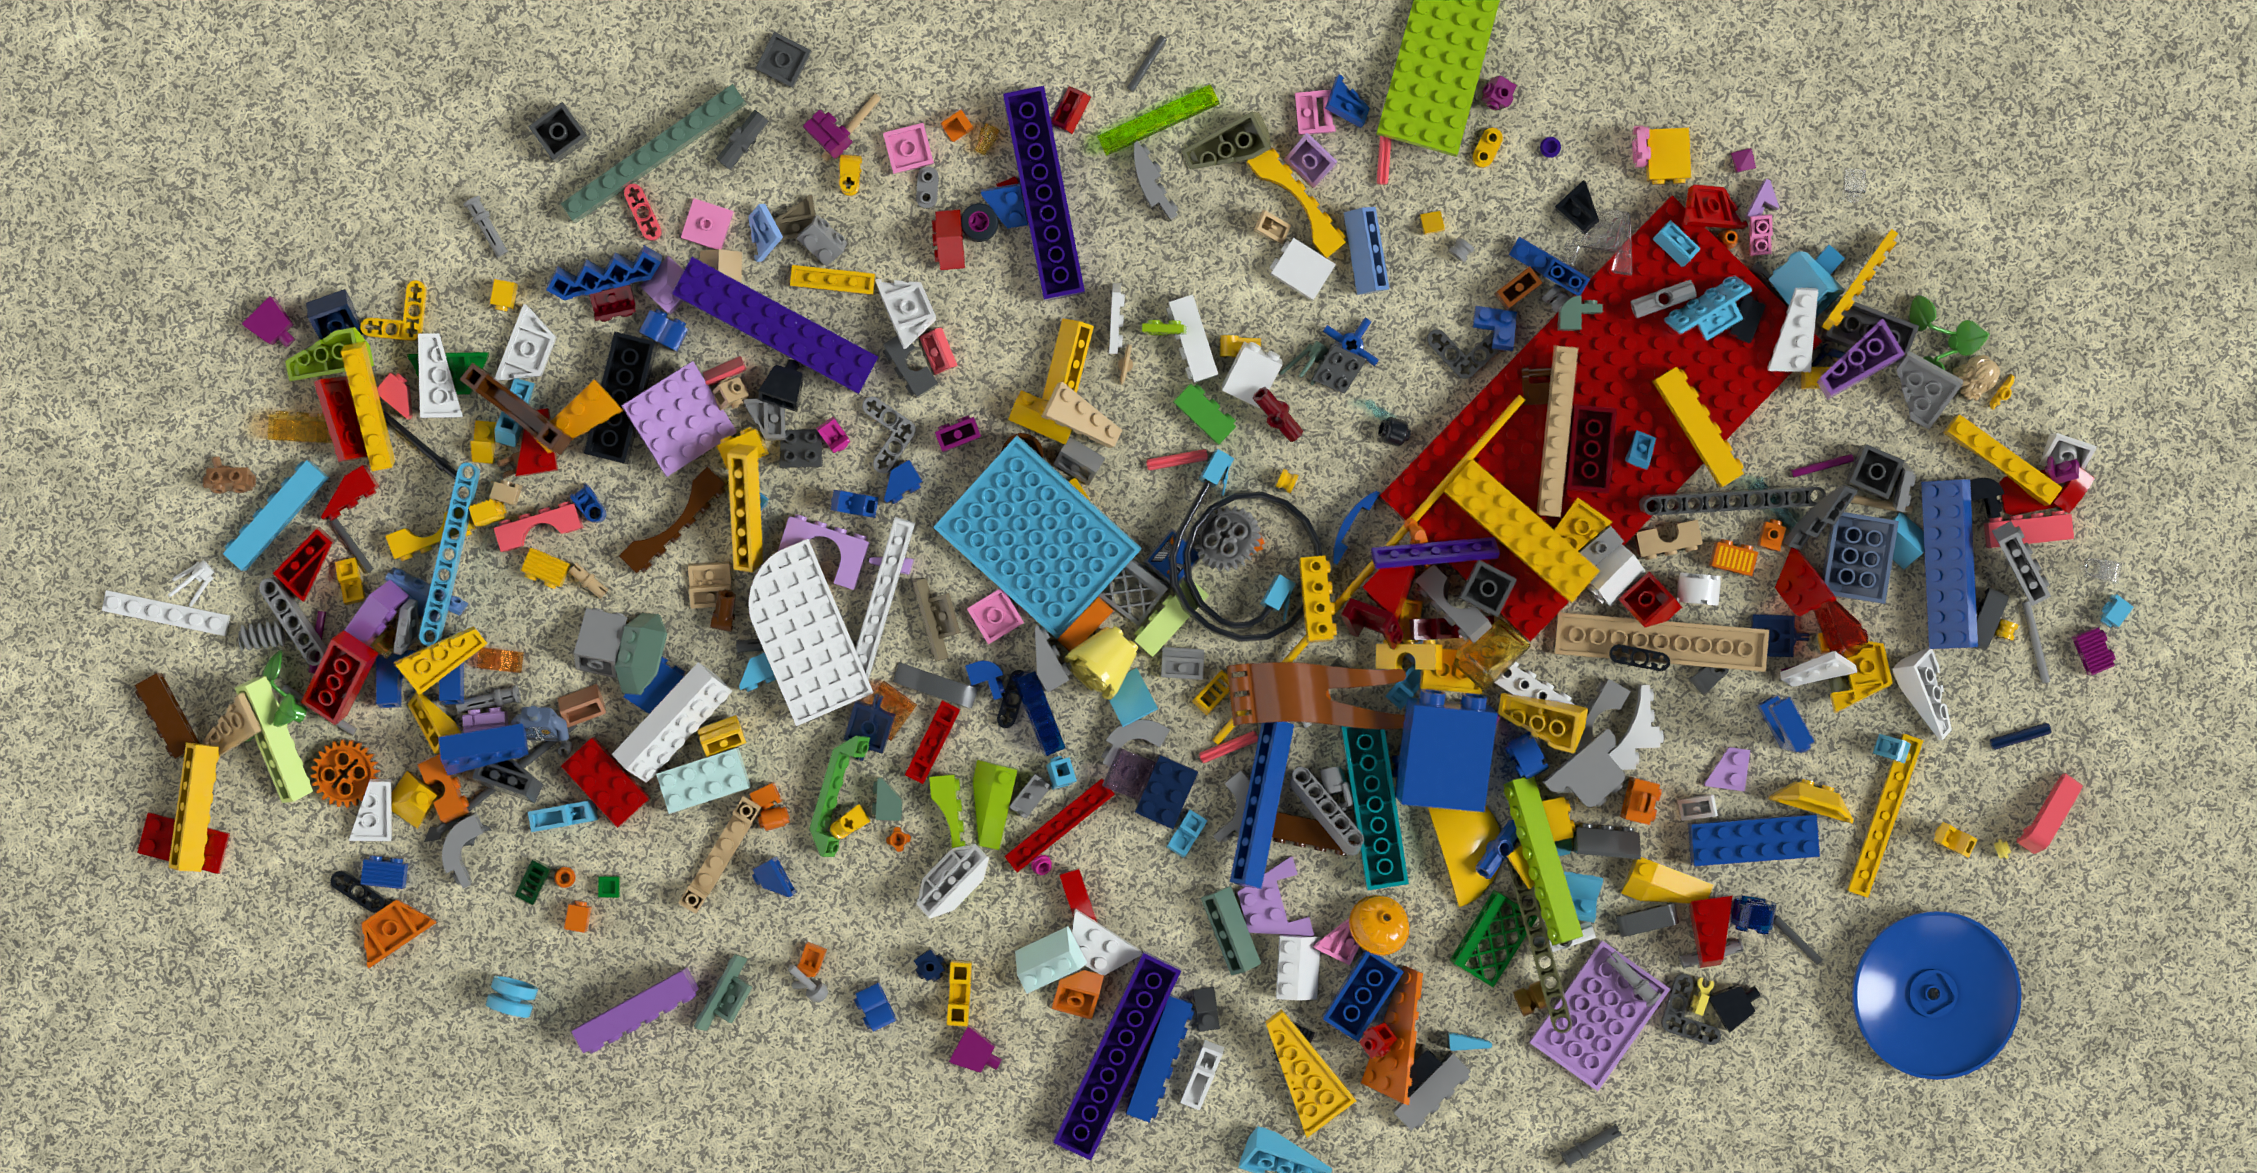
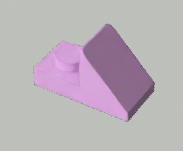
M1765 179L1762 182L1744 217L1745 219L1750 221V216L1762 215L1765 209L1762 207L1763 204L1775 211L1779 209L1770 180Z

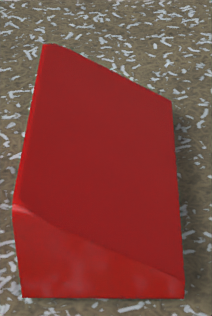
M1069 86L1051 123L1073 134L1091 97L1085 92Z

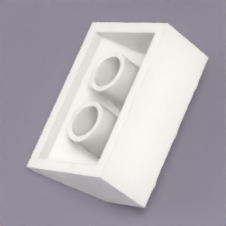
M1279 934L1276 999H1317L1320 951L1315 949L1314 945L1321 940V937Z

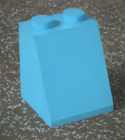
M1796 251L1788 257V261L1783 266L1776 268L1773 271V276L1769 278V281L1788 305H1790L1795 288H1817L1816 318L1846 291L1807 252Z

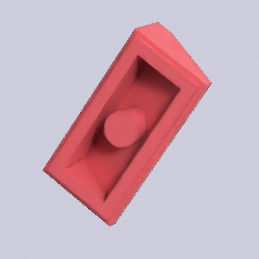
M942 327L919 336L934 375L958 366Z
M739 356L703 372L705 383L708 386L717 384L726 378L746 371V366L742 357Z

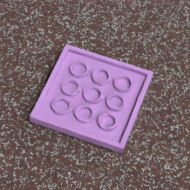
M693 361L621 405L666 477L720 444L721 439L737 433L724 410L720 411L713 392L708 384L706 385L705 379Z

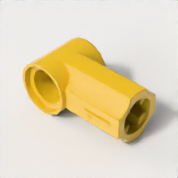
M1220 335L1219 356L1236 357L1244 342H1254L1261 346V338H1239V336Z

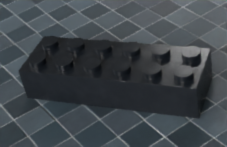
M614 331L601 386L622 408L621 405L647 389L658 343ZM625 411L610 417L609 420L589 430L584 454L628 465L636 429Z

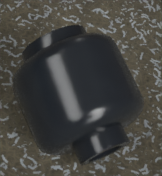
M1388 417L1380 423L1378 435L1381 436L1382 442L1386 444L1401 446L1405 441L1409 440L1411 430L1408 429V423L1405 420Z

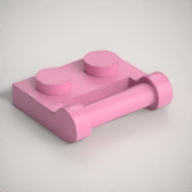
M1331 90L1295 93L1298 135L1336 132L1335 125H1333L1332 112L1325 109ZM1317 98H1322L1325 126H1319Z

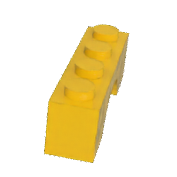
M459 507L455 510V517L461 519L464 516V511ZM448 511L444 513L441 528L432 536L422 538L413 534L407 528L386 535L385 537L394 559H401L403 562L413 558V554L420 551L421 554L432 551V546L441 544ZM471 515L465 537L472 535L471 531L476 529ZM457 528L451 529V538L459 536Z

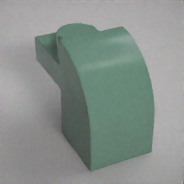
M1582 295L1569 299L1559 310L1558 331L1581 330V315L1603 313V304H1597V300H1585L1584 304H1582Z

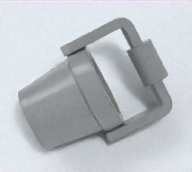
M1341 766L1321 770L1322 787L1329 795L1344 793L1346 803L1337 804L1342 811L1352 806L1353 798L1350 785L1346 782Z

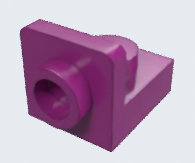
M2052 456L2048 457L2045 472L2047 477H2051L2055 483L2060 484L2079 478L2080 464L2077 459L2056 464Z

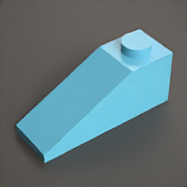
M514 379L510 390L529 404L535 383ZM503 411L495 427V442L516 447L523 427Z

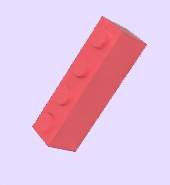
M2064 510L2051 512L2052 516L2044 517V513L2031 514L2029 519H2023V515L2010 516V521L2014 527L2019 526L2025 536L2022 538L2024 544L2074 539L2072 514H2065ZM2002 517L1990 518V523H1984L1986 548L2000 547L1992 530L2010 521H2002Z

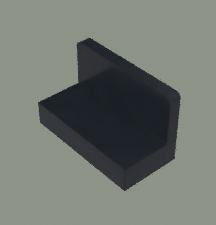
M1747 294L1741 297L1738 309L1743 319L1730 326L1727 335L1743 342L1751 343L1766 305L1753 300V297Z

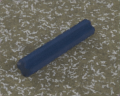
M2044 723L1990 739V745L1993 750L2049 735L2052 733L2049 723Z

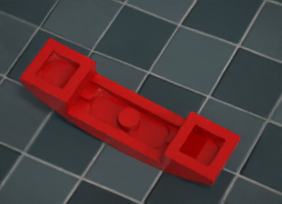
M943 700L941 701L905 776L924 784L961 709Z

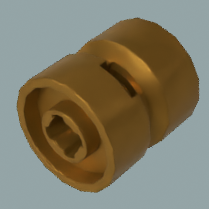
M1540 980L1530 984L1528 989L1523 987L1513 991L1523 1017L1534 1013L1535 1008L1541 1010L1547 1007Z

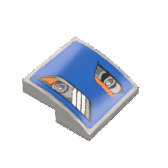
M1172 528L1143 562L1169 585L1168 557L1176 535V531ZM1183 537L1176 556L1178 584L1184 579L1182 553L1187 540ZM1192 546L1190 553L1191 569L1200 560L1194 546Z

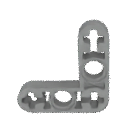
M868 397L863 402V410L866 414L893 431L873 462L877 472L887 473L892 469L914 437L916 427L910 420L878 398ZM875 400L877 402L876 406L879 409H881L882 406L886 407V409H884L881 412L880 417L877 418L876 415L878 414V412H876L873 409L871 411H868L869 407L867 405V402L872 403ZM887 412L895 414V421L891 424L884 422L883 417ZM910 424L912 433L905 434L903 438L907 439L904 444L899 438L894 436L896 433L899 436L902 434V425L907 426ZM892 441L900 443L901 449L899 452L892 453L889 450V444ZM886 450L889 455L895 458L893 461L889 458L886 462L889 465L888 468L880 470L877 462L879 459L882 461L885 459L886 455L883 452Z

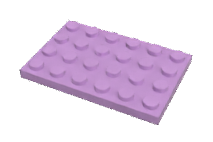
M1602 940L1564 992L1572 1019V1029L1564 1034L1554 1030L1548 1014L1529 1041L1533 1046L1597 1091H1599L1670 991V988L1616 951L1642 980L1647 979L1649 985L1657 993L1660 992L1662 994L1648 1008L1646 1006L1647 1003L1638 994L1635 995L1633 993L1634 988L1606 961L1610 956L1616 962L1611 956L1616 950ZM1561 999L1557 1001L1553 1009H1559L1562 1006ZM1560 1018L1557 1021V1027L1560 1030L1567 1028V1019Z

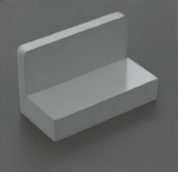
M1069 437L1066 445L1063 446L1057 456L1054 465L1085 484L1090 485L1105 457Z

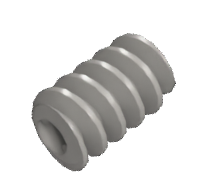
M277 620L274 621V627H271L269 621H267L265 628L259 622L257 629H254L251 623L249 624V629L246 630L243 624L238 636L239 647L241 651H244L245 647L247 650H252L253 646L255 649H260L261 646L269 648L270 644L272 647H277L278 643L280 646H284V629Z

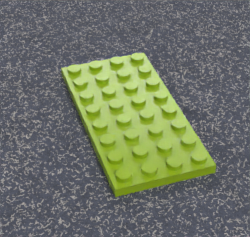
M1413 0L1376 132L1377 135L1457 157L1500 0Z

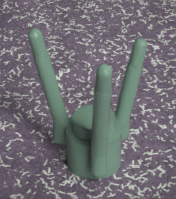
M1315 341L1313 345L1309 344L1302 353L1287 364L1279 373L1281 375L1308 354L1310 360L1299 374V377L1302 378L1314 362L1318 363L1319 360L1325 359L1324 355L1328 353L1329 349L1320 342ZM1311 380L1310 384L1314 385L1316 381Z

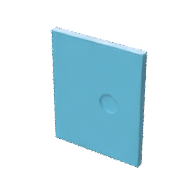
M1137 668L1127 673L1118 693L1109 700L1123 727L1158 710Z

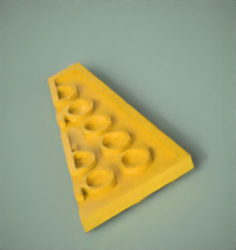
M1281 1009L1267 1019L1265 1023L1306 1138H1308L1355 1103L1356 1098Z

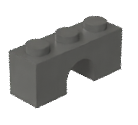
M897 335L883 344L885 347L883 350L884 355L888 361L893 359L897 367L894 370L900 379L903 377L906 379L908 384L905 387L911 396L916 395L919 398L939 385L927 366L919 371H913L907 367V357L916 350L912 343L906 349H903Z

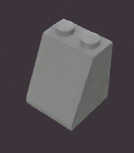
M586 608L574 650L576 670L617 678L615 662L624 626L628 624L626 616L618 612L607 613L599 608Z

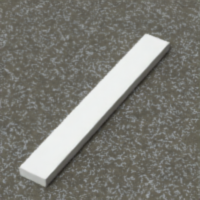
M898 517L894 518L855 649L868 680L915 526L914 522Z

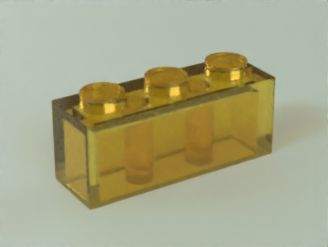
M276 411L275 415L269 414L268 440L333 444L323 413H317V417H309L307 412H297L296 416L288 415L287 411Z

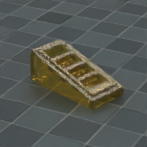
M389 626L370 646L387 659L394 653L397 630Z

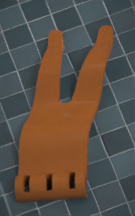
M1296 662L1251 663L1226 666L1233 726L1267 722H1307L1365 729H1400L1404 726L1405 715L1384 713L1329 700L1326 696L1328 689L1379 686L1404 681L1406 673L1403 669L1369 670ZM1244 671L1245 676L1233 678V673ZM1247 691V696L1235 697V692ZM1249 710V715H1237V711Z

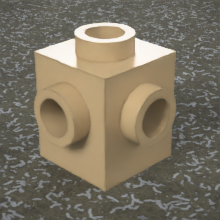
M730 377L719 382V385L712 391L720 411L732 407V409L740 407L744 404L743 400L749 395L740 377L732 380Z

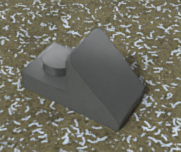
M1214 987L1195 989L1194 998L1199 1032L1220 1029Z

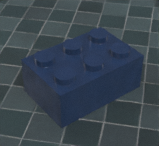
M1160 754L1135 809V813L1174 829L1198 771Z

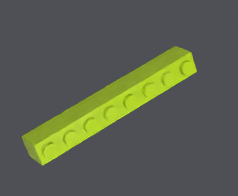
M1524 777L1503 784L1504 795L1510 806V815L1514 819L1516 834L1523 848V857L1527 860L1529 866V876L1535 883V896L1539 901L1541 916L1545 921L1547 935L1552 946L1584 937L1535 777L1529 779Z

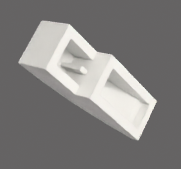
M1204 1040L1180 1103L1197 1110L1201 1109L1223 1055L1224 1047Z

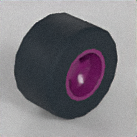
M972 204L961 215L962 231L972 241H988L997 232V215L986 204Z

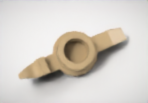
M1129 344L1126 347L1125 356L1118 362V367L1121 370V385L1126 379L1127 372L1133 368V362L1130 359L1132 345Z

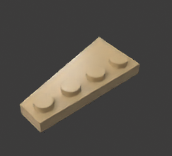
M1064 382L1057 383L1041 416L1045 419L1056 421V424L1062 427L1067 426L1073 429L1075 433L1088 436V439L1108 448L1115 447L1122 432V429Z

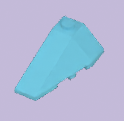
M1259 1126L1248 1137L1238 1167L1252 1173H1265V1170L1277 1173L1332 1172L1331 1167L1285 1137Z

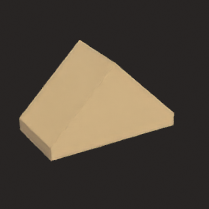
M1262 210L1253 232L1283 244L1291 225L1268 211Z

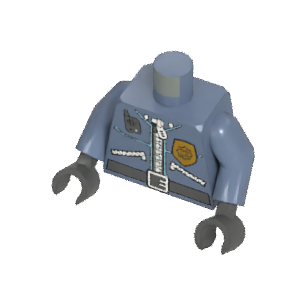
M536 706L523 707L521 714H517L511 721V725L523 723L527 740L561 741L558 754L562 756L565 749L568 752V756L570 755L573 744L568 741L569 733L566 720L558 716L553 709Z

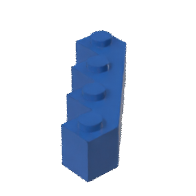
M643 245L634 262L616 252L605 269L586 259L577 276L557 266L547 283L546 291L565 301L576 296L589 295L613 287L618 288L638 281L651 280L662 262V255Z

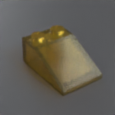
M1499 619L1475 643L1469 640L1459 647L1453 664L1480 689L1484 690L1496 682L1531 645L1507 623Z

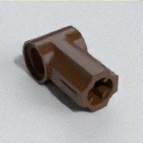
M731 590L718 591L710 628L732 632V622L735 620L733 612L736 594Z

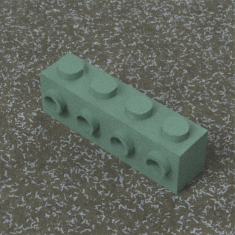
M1231 886L1218 889L1201 897L1231 976L1244 973L1260 965L1261 961Z

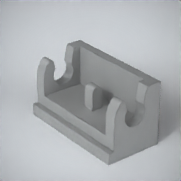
M1035 773L1009 807L1018 812L1023 818H1027L1052 785Z

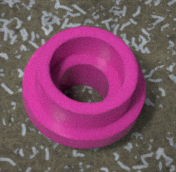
M1047 855L1037 856L1031 863L1033 872L1039 875L1049 873L1052 868L1051 859Z

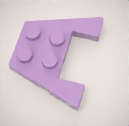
M1293 856L1288 857L1264 874L1262 889L1244 887L1237 892L1249 933L1314 935L1309 917L1291 922L1287 921L1277 880L1298 875Z

